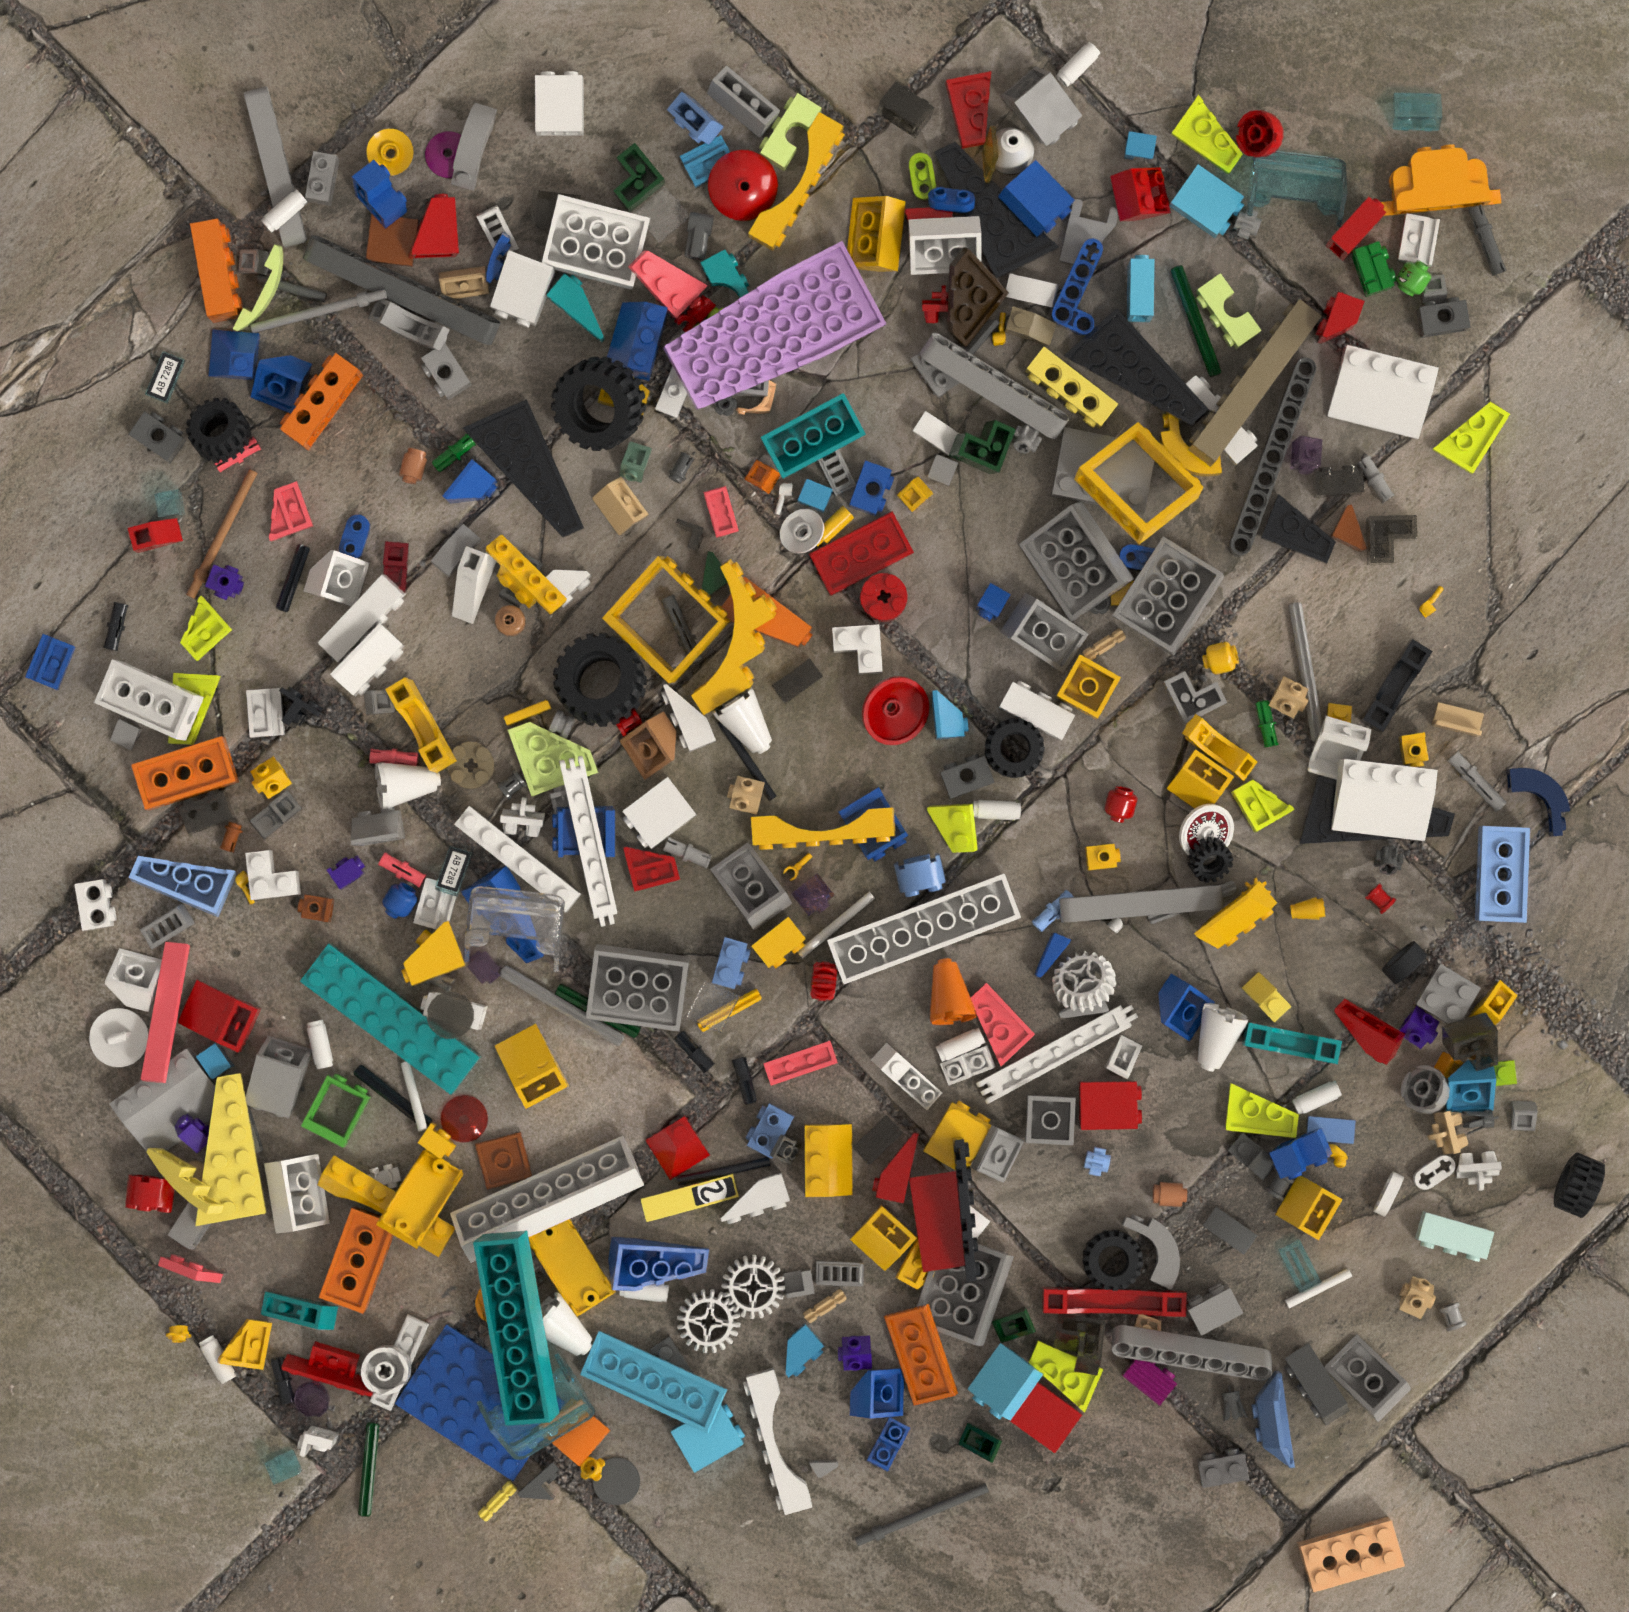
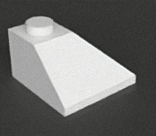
M330 550L310 569L304 592L352 607L359 599L369 563Z
M119 948L106 977L105 985L125 1006L149 1012L156 996L162 959Z

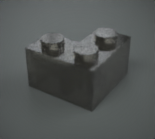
M1417 515L1367 517V565L1393 564L1394 541H1414L1417 539Z
M1486 1012L1442 1026V1043L1454 1061L1467 1057L1476 1071L1498 1065V1029Z
M1070 1314L1058 1315L1053 1348L1076 1352L1074 1372L1098 1375L1106 1321Z

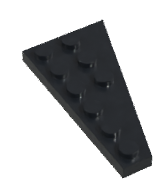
M956 142L934 152L951 189L967 190L975 196L974 209L963 214L965 217L979 216L981 250L996 279L1059 249V246L1044 231L1036 237L998 197L1003 189Z
M1117 308L1064 354L1065 358L1191 427L1209 412L1206 405Z
M527 399L463 427V430L563 538L585 529Z
M1317 776L1299 844L1402 839L1331 830L1337 780ZM1432 807L1426 837L1449 836L1455 813Z

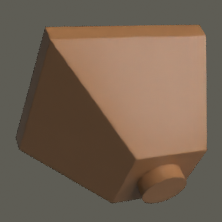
M664 711L647 720L620 740L644 780L675 758L676 730Z

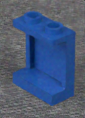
M878 787L838 813L845 824L848 825L858 819L868 809L891 807ZM895 814L896 836L890 837V841L876 842V838H867V843H857L867 860L872 858L875 862L886 855L884 850L891 846L895 850L906 843L904 838L908 834Z
M594 806L605 857H615V809L613 806ZM556 807V814H552V827L556 828V837H552V850L556 851L558 858L563 857V855H580L570 808Z

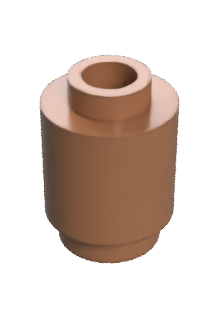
M408 448L407 453H404L399 471V476L403 477V482L416 484V481L422 480L427 462L425 458L426 452Z
M1160 1182L1159 1184H1154L1153 1203H1158L1159 1206L1182 1207V1202H1187V1188H1183V1183Z

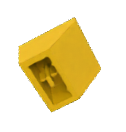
M1195 749L1166 789L1195 809L1204 804H1215L1234 776Z
M1300 1175L1296 1177L1275 1215L1319 1240L1343 1199Z
M881 1204L850 1240L879 1267L886 1271L917 1239V1236Z

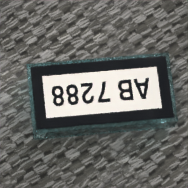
M163 351L145 395L168 404L185 360Z
M452 846L449 847L435 890L458 897L472 857L471 852Z

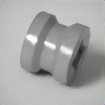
M558 710L549 731L561 733L562 737L567 738L575 718L572 715L566 716L563 711Z

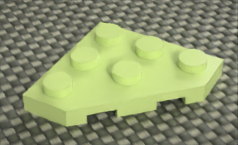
M531 722L508 730L532 797L564 785L560 760L565 761L567 769L570 768L569 758L574 759L576 767L580 766L578 756H583L587 777L598 773L591 751Z

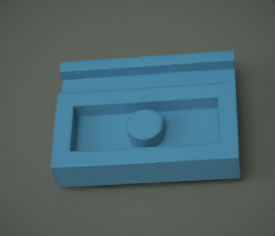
M722 135L714 138L710 145L704 143L680 156L695 188L708 182L709 173L713 165L719 158L730 152Z

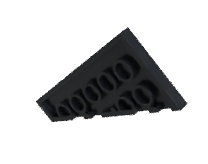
M962 1137L953 1138L966 1281L972 1282L976 1281L977 1275H980L979 1261L974 1259V1252L978 1251L977 1237L972 1236V1228H976L975 1214L970 1213V1205H974V1195L972 1189L968 1190V1181H972L971 1166H966V1157H970L969 1144L964 1142Z

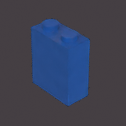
M1037 160L1005 186L998 196L1036 237L1043 231L1046 234L1049 233L1056 226L1055 221L1058 218L1063 220L1072 211L1069 207L1075 201Z

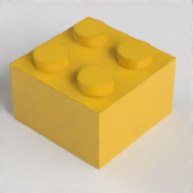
M1079 655L1059 689L1056 698L1097 720L1121 677Z

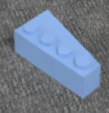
M138 856L128 878L132 882L219 917L237 873L234 870Z

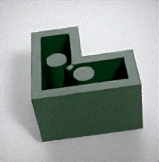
M633 143L616 157L619 165L629 175V178L615 188L613 192L629 213L666 184L663 176L636 143Z
M997 420L987 421L980 438L969 433L957 434L949 456L988 474L999 473L1016 429Z

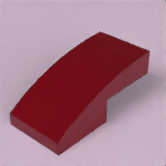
M385 541L383 575H387L406 593L409 543Z

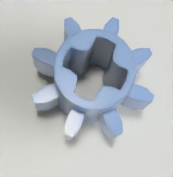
M1094 1147L1093 1152L1087 1151L1084 1168L1090 1169V1175L1100 1177L1101 1172H1108L1111 1155L1105 1154L1106 1149Z

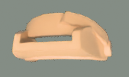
M769 380L768 396H765L762 402L752 409L737 407V413L745 415V413H770L777 384Z

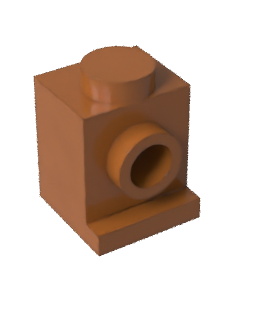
M305 894L304 899H299L297 912L301 913V918L331 922L335 899ZM314 903L319 907L315 913L310 910V906Z

